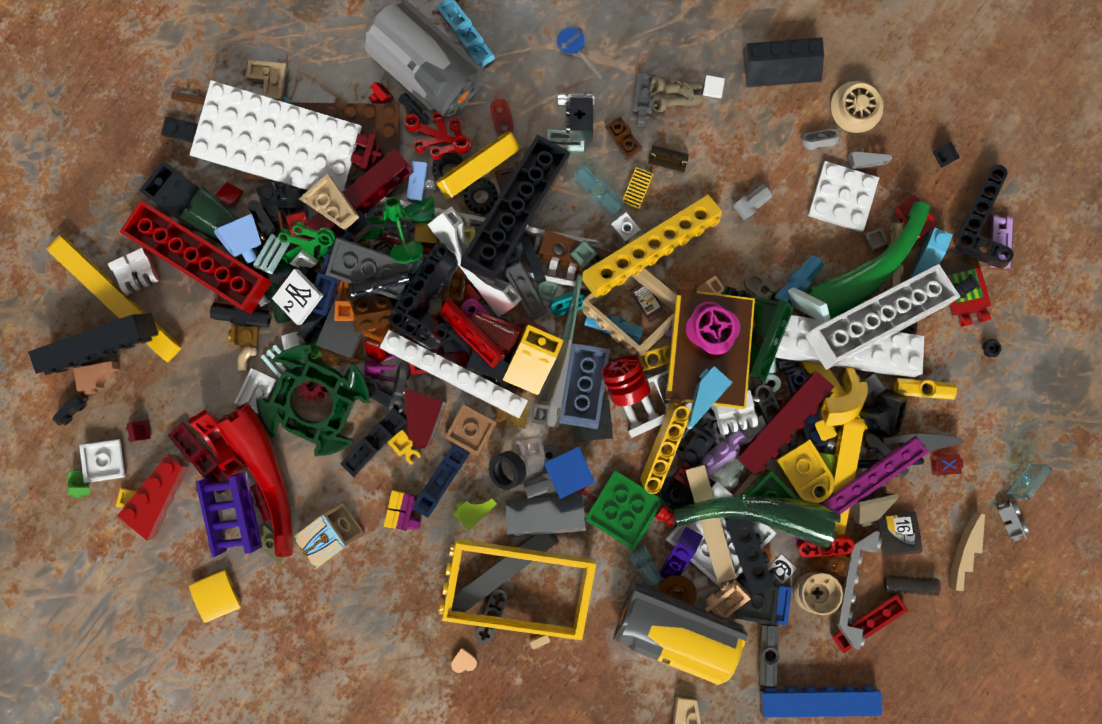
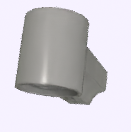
M762 184L751 194L741 198L732 207L745 221L773 196L771 191Z

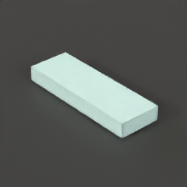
M794 287L788 290L794 308L823 323L831 319L826 303Z

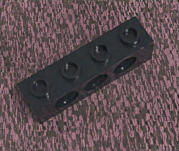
M745 510L723 518L752 596L775 588L773 582L776 581L773 571L768 570L766 563H769L766 552L761 551L760 544L763 543L759 533L754 532L753 526L756 524L752 514L748 515ZM742 529L749 530V535L746 538L739 537V532ZM750 547L756 549L753 556L746 555V550ZM756 566L762 567V572L759 575L753 574V569Z

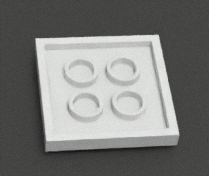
M824 161L807 216L862 233L866 225L879 177Z

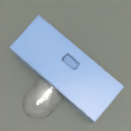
M412 161L411 168L414 172L409 177L406 197L408 202L422 201L425 199L426 190H436L438 188L436 180L428 178L429 166L425 162Z

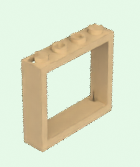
M645 268L638 275H632L634 279L674 312L676 294ZM591 293L583 300L584 314L588 318H593L602 330H607L617 343H622L629 354L635 355L638 358L673 326L674 313L641 345H638L595 307L605 295L595 298Z

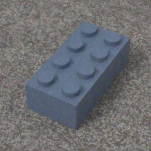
M572 343L559 423L598 429L605 387L601 370L608 364L610 349Z

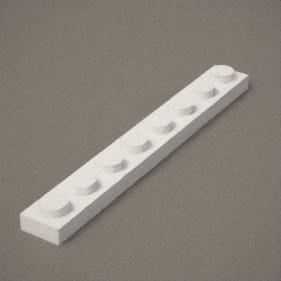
M388 330L380 346L381 349L517 418H520L528 400Z

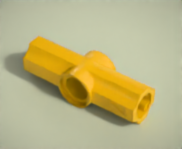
M896 378L894 383V391L905 396L954 400L957 395L956 383ZM924 384L928 387L927 394L922 391Z

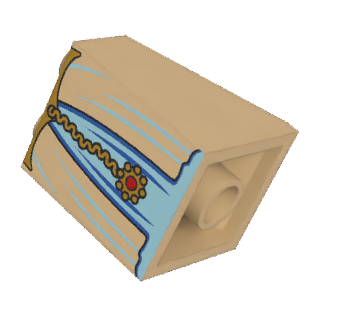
M341 503L322 514L293 537V541L315 570L365 533L344 503Z

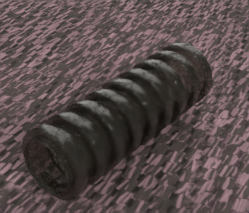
M886 575L883 581L885 592L891 591L895 593L897 591L898 593L903 592L905 594L909 592L910 594L916 593L917 595L934 594L938 596L941 591V583L938 578L896 577L895 575L890 577V575Z

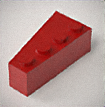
M175 454L166 455L117 517L146 541L155 539L157 531L166 517L165 514L174 500V495L190 466Z

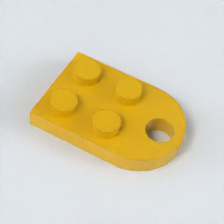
M810 439L776 459L792 488L802 500L809 503H820L828 499L834 489L833 476ZM817 486H821L824 490L821 497H816L814 494V489Z

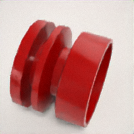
M629 355L616 358L601 370V376L608 388L611 400L617 406L635 404L648 396L651 391V386L647 376L644 374L641 361L637 356Z

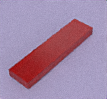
M450 299L445 301L438 314L492 368L495 367L505 353Z

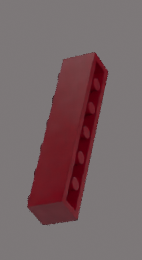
M394 148L342 192L356 212L360 210L365 214L414 171ZM321 213L314 215L306 223L310 229L328 228L335 235H340L345 231Z
M813 371L735 459L752 474H761L767 467V461L770 458L774 459L780 453L779 448L783 444L787 445L794 437L792 435L796 429L800 430L807 423L805 419L810 414L814 415L819 410V403L833 394L831 390L835 386L818 371Z

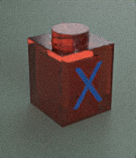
M960 454L930 456L932 475L962 474L963 460Z

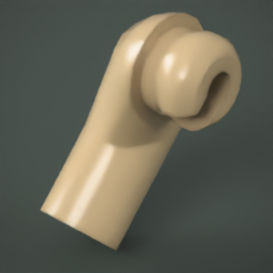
M247 345L239 352L238 371H247L248 358L257 354L255 346Z

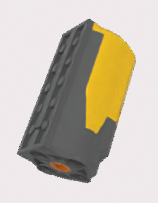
M633 582L628 597L623 604L613 640L628 646L637 653L720 685L730 680L734 674L748 634L740 623L715 613L707 612L702 608Z

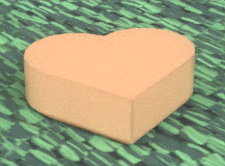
M461 648L452 661V670L456 673H461L464 670L472 671L476 668L477 659L464 648Z

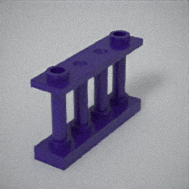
M239 472L229 476V481L212 483L211 476L195 481L212 557L226 552L228 547L243 546L245 554L262 548L246 472ZM231 489L233 500L216 502L214 491ZM235 508L237 519L220 521L218 510ZM239 527L241 538L224 540L222 529Z

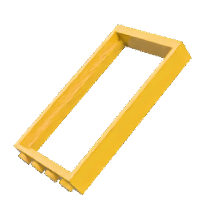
M455 538V543L450 545L449 556H452L451 564L447 563L445 575H448V582H444L442 589L445 599L444 602H440L439 607L442 621L582 640L596 569L594 559ZM462 550L584 568L573 628L451 611Z

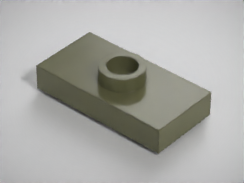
M262 524L259 527L262 542L261 549L280 564L285 557L275 556L273 531L267 525Z

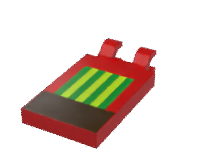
M964 254L942 259L940 266L952 284L960 283L968 278L969 274H972L981 287L966 294L965 298H958L949 305L952 316L958 315L960 326L972 325L973 321L969 314L977 313L979 323L991 320V315L987 310V307L991 306L979 260Z

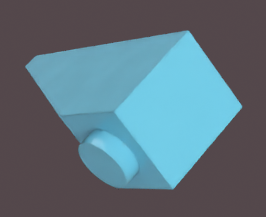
M933 228L926 233L909 279L940 264L953 234L938 228Z
M715 366L710 370L706 368L699 376L701 380L696 386L686 426L689 430L694 427L732 383Z

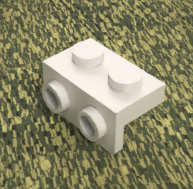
M736 456L712 475L708 476L713 481H718L729 492L738 485L742 473L747 471V468L735 459Z

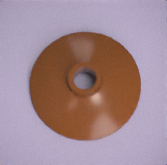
M669 576L660 583L658 588L659 592L692 605L697 598V590L694 583L685 576ZM674 589H680L681 591L676 592Z

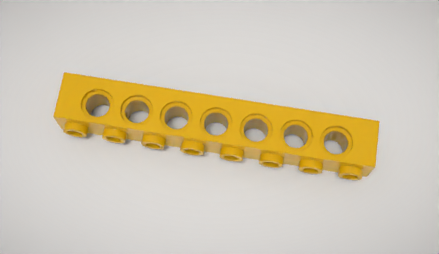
M706 195L585 270L582 281L595 298L600 295H606L614 286L622 285L628 277L638 275L644 267L654 265L660 257L668 256L676 247L684 246L692 237H698L708 227L716 226L720 222L722 210L709 195ZM639 255L642 258H635L634 256ZM624 265L626 266V268H620L618 266ZM609 275L610 278H604L602 276Z

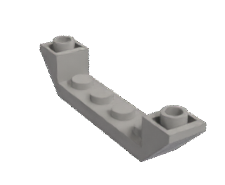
M878 531L856 543L854 550L848 556L842 590L843 598L839 607L837 626L851 647L856 650H860V646H864L865 635L862 629L849 627L847 624L851 623L853 611H850V607L856 598V592L853 589L854 583L858 584L859 580L857 566L858 564L861 565L863 553H860V550L874 553L877 549H880L882 538L879 537L880 532Z

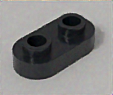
M83 393L76 394L53 416L52 420L58 426L69 424L73 420L72 416L87 406L88 398Z

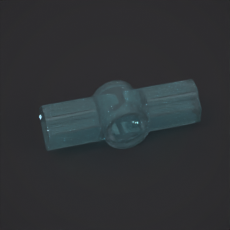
M585 165L573 176L591 195L592 199L597 201L613 217L625 206L608 188L606 183L600 181ZM600 187L604 190V193L597 195L594 189Z

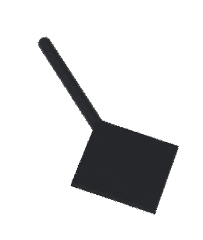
M358 210L356 213L359 218L345 231L358 244L372 228L397 227V223L372 224ZM401 223V227L407 226V223Z

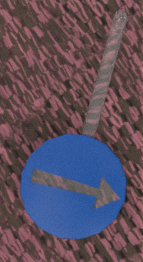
M573 27L562 30L557 38V46L560 51L568 55L578 53L596 76L601 79V74L581 51L585 44L582 32Z

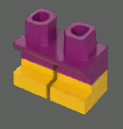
M392 490L388 505L390 509L387 510L384 527L404 531L409 529L419 530L422 519L412 517L414 510L412 506L417 500V495Z

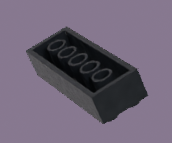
M152 313L134 314L28 351L35 373H44L47 376L68 371V368L83 366L88 361L100 360L105 355L117 354L122 349L134 348L139 343L153 341L152 337L159 334Z

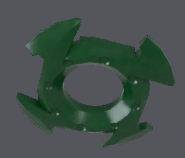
M312 344L297 345L282 351L272 359L273 362L286 364L290 367L280 376L270 401L265 397L256 399L258 414L264 427L272 437H276L279 424L281 423V427L288 432L314 444L317 443V447L314 449L315 456H327L340 452L350 446L354 440L338 433L345 426L356 400H361L362 403H371L369 388L364 376L354 363L350 366V373L347 379L338 370L311 358ZM312 381L327 388L333 400L331 414L321 421H308L302 418L295 411L292 403L293 391L297 385Z

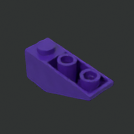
M685 527L658 575L664 578L681 575L696 553L703 536Z

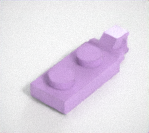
M740 430L735 432L705 454L700 464L705 465L708 476L739 454L738 450L748 441L747 436Z

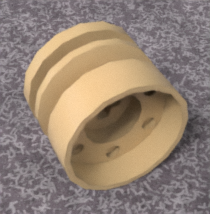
M813 571L807 572L798 577L794 584V599L798 606L807 612L818 615L832 614L842 603V587L838 580L829 574ZM818 590V594L812 595V591Z

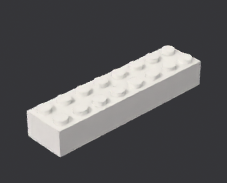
M940 264L821 324L810 331L806 338L827 370L950 305L960 295Z
M791 315L775 357L822 364L807 340L806 335L814 328L823 324V322L817 319ZM897 332L840 362L835 367L854 368L855 370L914 378L923 374L924 336Z

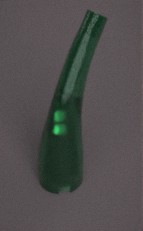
M203 186L180 216L182 220L223 247L224 245L214 231L219 227L240 219L229 206ZM261 245L253 249L257 257L263 249ZM242 254L237 256L250 269L259 273L260 270L255 269L253 266L255 261L247 264ZM272 282L266 293L271 302L276 323L291 321L292 319L272 299L280 288L279 285Z
M740 495L720 497L674 509V517L678 526L711 518L747 519L776 528L823 549L832 544L837 534L834 531L835 522L840 523L841 520L840 512L824 505L806 500L774 496Z

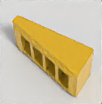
M823 418L815 423L822 441L837 436L839 432L838 425L825 426Z

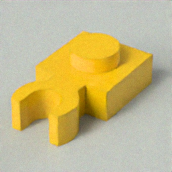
M401 430L388 441V444L400 457L403 454L406 455V460L411 465L414 463L411 460L412 454L417 455L418 458L421 457L420 452L412 449L413 441L408 440V435L404 430Z

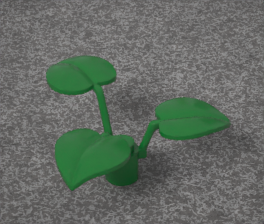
M433 196L410 204L405 208L401 205L399 198L391 197L386 199L384 202L383 220L377 217L367 219L372 224L386 223L387 217L391 221H396L403 245L395 246L390 252L391 258L395 262L409 263L410 261L419 260L423 255V247L417 241H411L406 244L400 219L402 215L406 219L411 218L417 222L431 218L435 211ZM385 227L372 228V230L365 237H363V240H369L378 237L380 235V230H384Z

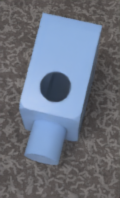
M252 214L219 227L214 231L233 258L242 254L247 264L257 259L253 249L261 245V241Z

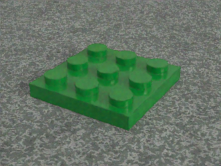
M614 470L585 517V520L630 549L635 550L663 502L661 498L648 493L643 487Z

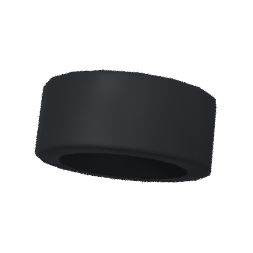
M505 451L494 456L489 462V475L497 487L503 490H510L522 484L525 480L526 467L518 454L512 451ZM502 460L510 465L513 471V481L504 475L501 466Z

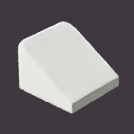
M298 331L281 336L284 350L300 345V340L296 335Z

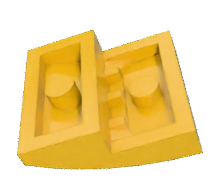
M226 569L189 584L191 595L204 623L241 608V602L233 589L234 584Z

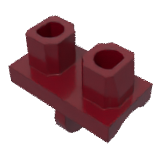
M357 134L355 145L365 148L363 154L353 151L350 162L358 165L359 169H366L369 156H372L370 161L372 164H376L377 158L383 159L384 154L379 153L380 145L375 144L374 151L371 150L375 138L374 134Z

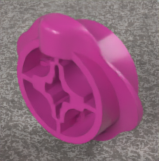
M706 301L700 303L694 309L686 323L685 329L687 337L692 343L700 346L710 354L720 355L726 353L732 347L740 333V322L731 311L724 309L716 302ZM706 313L705 325L699 328L700 319ZM714 313L720 315L725 322L719 321ZM710 326H715L716 330H711ZM727 328L726 336L720 342L721 331ZM701 334L708 335L712 343L707 342Z

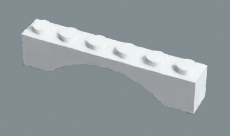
M451 206L427 225L440 242L444 243L456 254L458 266H460L461 257L469 245L464 232V222ZM460 266L467 275V278L473 283L479 294L486 300L498 317L515 307L522 300L510 283L498 278L495 285Z

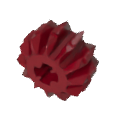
M308 381L303 382L302 385H297V388L303 389L299 395H305L304 400L306 401L311 399L312 402H317V397L320 400H324L322 393L329 394V391L325 390V387L317 382ZM314 383L318 385L314 389L310 388V385H313Z

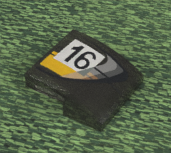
M915 511L882 515L879 520H876L880 537L882 538L881 551L883 557L922 553L921 535Z

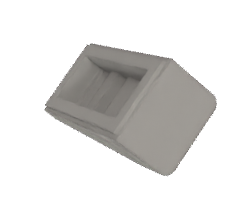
M851 152L847 158L849 168L858 170L886 165L891 161L892 155Z

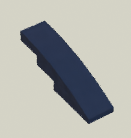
M335 235L336 238L339 237L355 243L354 240L348 239L340 235ZM335 242L331 245L330 252L326 253L321 272H318L314 284L324 296L312 311L324 316L327 315L341 282L339 279L325 275Z

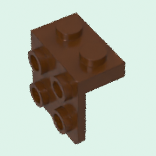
M349 288L346 290L353 311L355 332L391 325L388 319L394 308L390 297L375 292L373 296H362L354 301Z

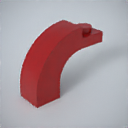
M204 409L191 417L189 423L211 447L218 467L225 474L231 476L246 466L217 429L215 423L219 419Z

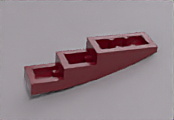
M183 422L168 434L185 459L194 465L203 478L211 476L212 483L229 481V476L218 467L213 453ZM219 490L216 492L218 494H222L225 490Z

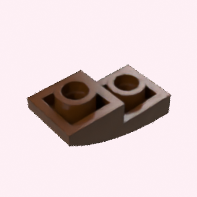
M621 116L605 126L608 134L626 160L642 151V146L632 135L631 129Z

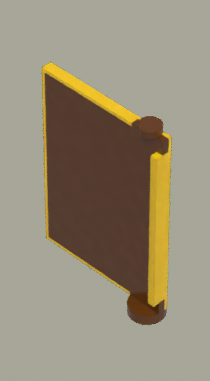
M677 283L666 400H670L671 405H682V402L692 403L696 386L701 380L699 376L706 368L710 370L715 366L732 383L712 406L746 409L754 298L697 291V284ZM706 301L716 302L724 309L734 313L740 322V333L732 347L724 354H710L700 346L692 343L687 337L686 323L700 303ZM706 313L700 319L699 328L705 325ZM714 313L719 321L725 322L720 315ZM711 325L710 329L716 330V327ZM727 328L722 329L721 338H719L720 342L725 338ZM701 334L707 342L712 343L708 335Z

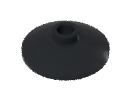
M673 476L667 477L659 491L663 504L674 513L681 514L687 512L694 503L691 489Z

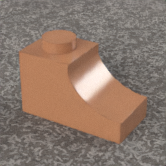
M109 361L73 368L77 391L85 392V395L97 393L98 389H103L106 378L111 373L120 370L119 362Z

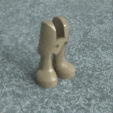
M654 76L650 83V95L654 96L651 100L654 111L664 112L669 106L681 105L687 107L701 104L704 101L703 95H694V92L701 90L702 84L685 81L665 84L663 77ZM675 93L676 97H665L662 94Z

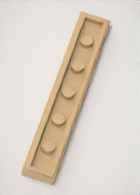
M705 465L686 469L717 583L736 579Z

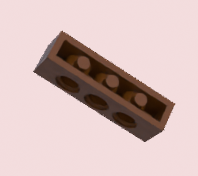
M548 230L542 232L536 254L540 255V259L549 262L551 260L557 261L558 265L569 268V266L575 267L576 271L580 273L592 267L589 262L582 268L570 255L581 243L580 241ZM555 245L562 248L561 255L555 253ZM590 245L597 253L594 257L597 262L613 254ZM603 275L602 277L608 278L609 275Z

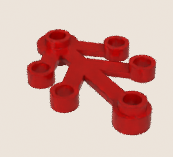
M438 112L432 115L433 122L437 124L438 130L420 123L419 117L415 114H409L404 119L407 130L411 132L418 130L432 136V138L416 140L414 142V149L417 153L424 152L426 147L444 142L449 145L431 148L430 154L432 159L439 160L443 154L453 151L464 154L471 149V141L467 136L462 135L460 121L457 118L449 121L450 130L454 131L455 137L448 135L444 116H441Z

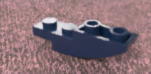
M805 369L786 375L790 396L808 377ZM818 411L814 415L810 414L805 419L807 423L800 429L805 441L810 439L815 448L828 445L827 440H821L815 423L820 420Z

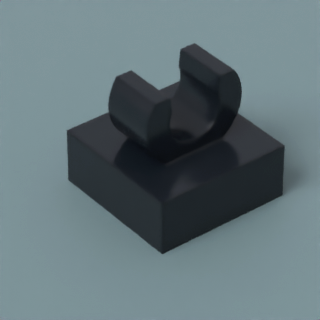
M948 142L932 151L941 168L960 158L952 142Z

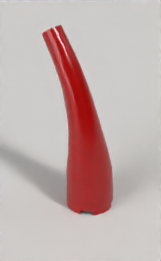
M246 402L236 407L230 414L224 415L215 424L233 451L250 471L263 493L272 521L275 556L289 557L293 555L292 519L284 478L268 433L256 412Z

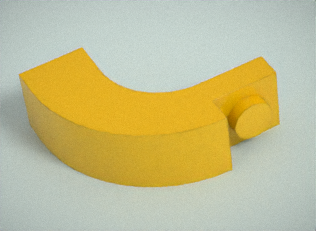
M846 368L842 378L846 396L825 398L821 408L825 426L842 425L852 421L859 415L868 394L867 382H860V378L856 375L854 368Z

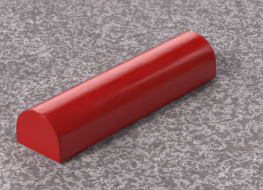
M895 594L848 626L862 629L866 639L909 610L900 597ZM841 630L831 636L843 654L852 648Z

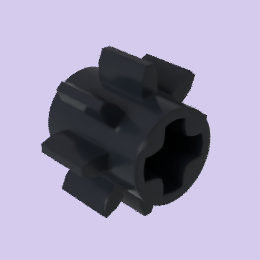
M776 358L779 372L784 371L785 375L795 372V368L799 367L798 361Z

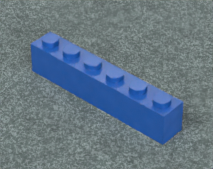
M869 684L863 685V688H855L854 685H843V688H836L833 685L816 688V686L807 685L804 686V689H797L796 686H785V689L766 686L765 689H760V713L764 718L882 716V692L874 685Z

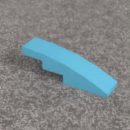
M445 0L436 6L459 42L478 65L483 67L495 59L494 54L484 43L481 35L472 25L471 20L455 0Z

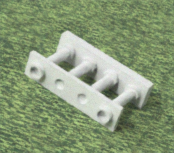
M669 365L666 366L667 371L648 379L649 383L654 381L660 396L661 393L657 382L661 380V376L668 373ZM648 396L641 400L649 416V421L644 424L641 421L638 422L631 405L623 406L631 423V430H628L630 438L661 425L666 413L661 416L655 413ZM683 402L691 410L692 403ZM670 403L665 404V412H667ZM683 408L677 410L676 415L681 414Z

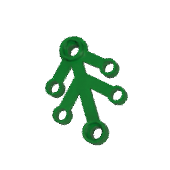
M302 222L294 224L293 232L296 235L304 234L313 237V239L309 240L291 235V232L287 229L280 231L278 239L281 242L299 245L287 252L285 251L279 263L289 264L290 259L295 257L302 249L314 257L315 247L321 245V249L317 259L323 264L325 258L322 256L325 257L326 253H329V246L336 240L335 233L328 228H320L319 230L306 228Z

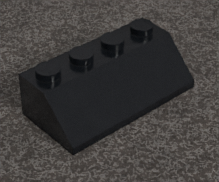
M823 37L747 43L743 50L746 88L822 81L824 64Z

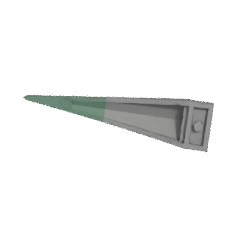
M583 274L577 275L570 310L561 337L564 341L536 399L531 423L555 427V422L558 419L557 408L562 407Z

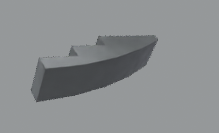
M902 434L879 438L886 446L898 443L900 447L916 435L928 451L964 443V440L961 438L936 434Z

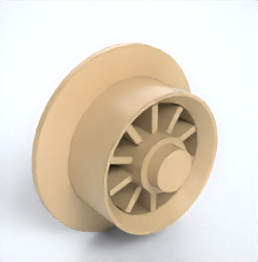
M851 81L840 86L834 93L830 105L831 114L834 121L842 129L852 133L866 132L880 121L883 114V100L879 92L872 85L862 81Z

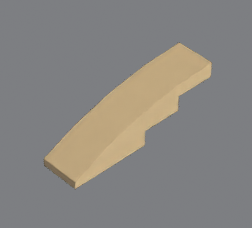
M973 513L963 531L951 568L949 588L953 590L964 591L965 572H973L974 553H982L985 514Z

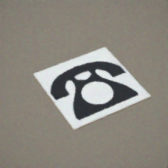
M782 554L768 568V570L773 571L775 578L782 584L797 569Z

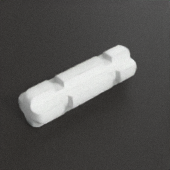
M558 94L559 105H566V103L570 105V98H593L594 105L593 94H586V96L584 94Z

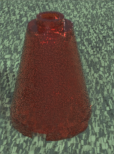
M480 311L477 314L473 313L470 317L505 353L501 358L502 361L505 360V357L510 354L519 340L517 338L518 335H522L524 328Z

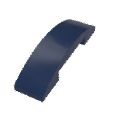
M454 443L412 508L426 518H429L470 453Z

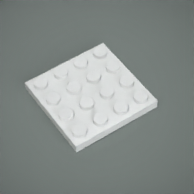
M716 481L711 486V490L737 578L742 572V568L723 518L745 510L748 515L752 514L756 524L753 526L754 532L759 533L763 543L760 544L761 550L774 537L776 532ZM694 506L666 537V540L674 546L685 527L701 534L703 538L690 561L721 588L724 583H730L733 580L717 583L696 506ZM742 529L739 532V537L746 538L749 535L748 529ZM753 547L748 548L746 555L753 556L756 549Z

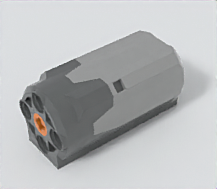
M393 0L384 5L366 25L364 47L367 53L428 109H435L441 116L445 117L457 114L480 90L485 70L408 0Z

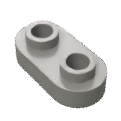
M835 129L819 130L802 135V146L808 150L825 146L831 147L840 141V132Z

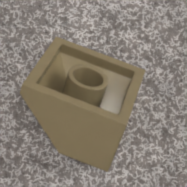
M883 492L866 496L850 507L854 523L861 524V527L873 525L872 521L879 520L899 498L898 494Z

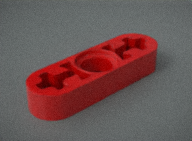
M846 534L802 537L796 543V548L803 557L846 555L851 553L855 547L850 536ZM823 543H830L827 549H820Z

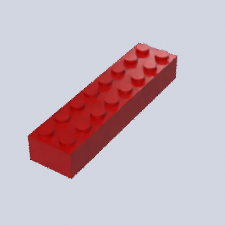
M142 200L139 201L119 231L249 314H252L272 283Z

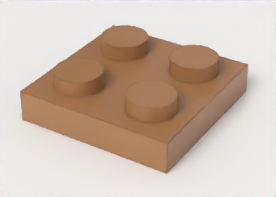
M463 404L445 439L479 456L497 422Z

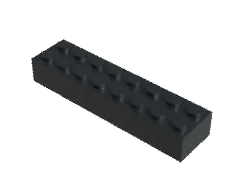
M538 134L536 135L461 257V267L495 285L567 165L571 152Z

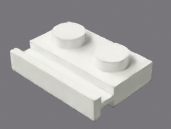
M251 368L234 403L242 405L248 402L258 414L256 399L265 397L269 400L278 380Z

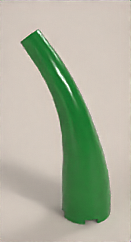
M915 201L907 216V225L887 250L863 265L806 289V294L826 303L831 319L854 308L876 291L907 257L922 231L930 211V206L924 202Z

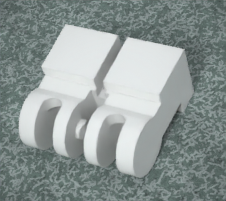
M144 248L127 254V257L123 256L108 263L110 270L114 272L119 286L126 296L133 293L131 285L135 291L141 290L139 281L144 287L150 286L148 276L153 283L160 281L151 255Z
M750 390L747 391L745 410L711 406L722 435L729 433L727 423L733 433L738 431L737 420L734 417L735 413H737L738 423L742 430L747 429L746 419L751 428L758 426V419L754 411Z

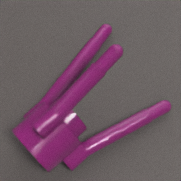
M388 355L387 359L385 360L394 359L398 357L394 355ZM373 358L371 361H365L364 372L366 376H371L372 379L394 382L395 378L379 374H382V370L396 369L395 365H382L380 361Z

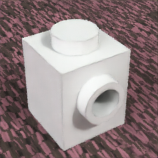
M627 212L610 226L624 245L639 237L640 229Z

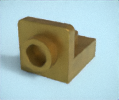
M231 325V329L228 331V340L230 344L235 346H258L259 327Z

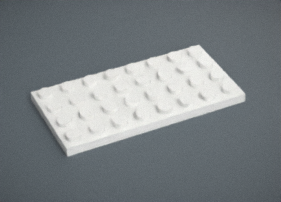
M211 80L190 156L304 190H309L326 174H329L340 190L344 191L352 166L350 159L352 152H356L357 145H355L357 134H361L362 126Z

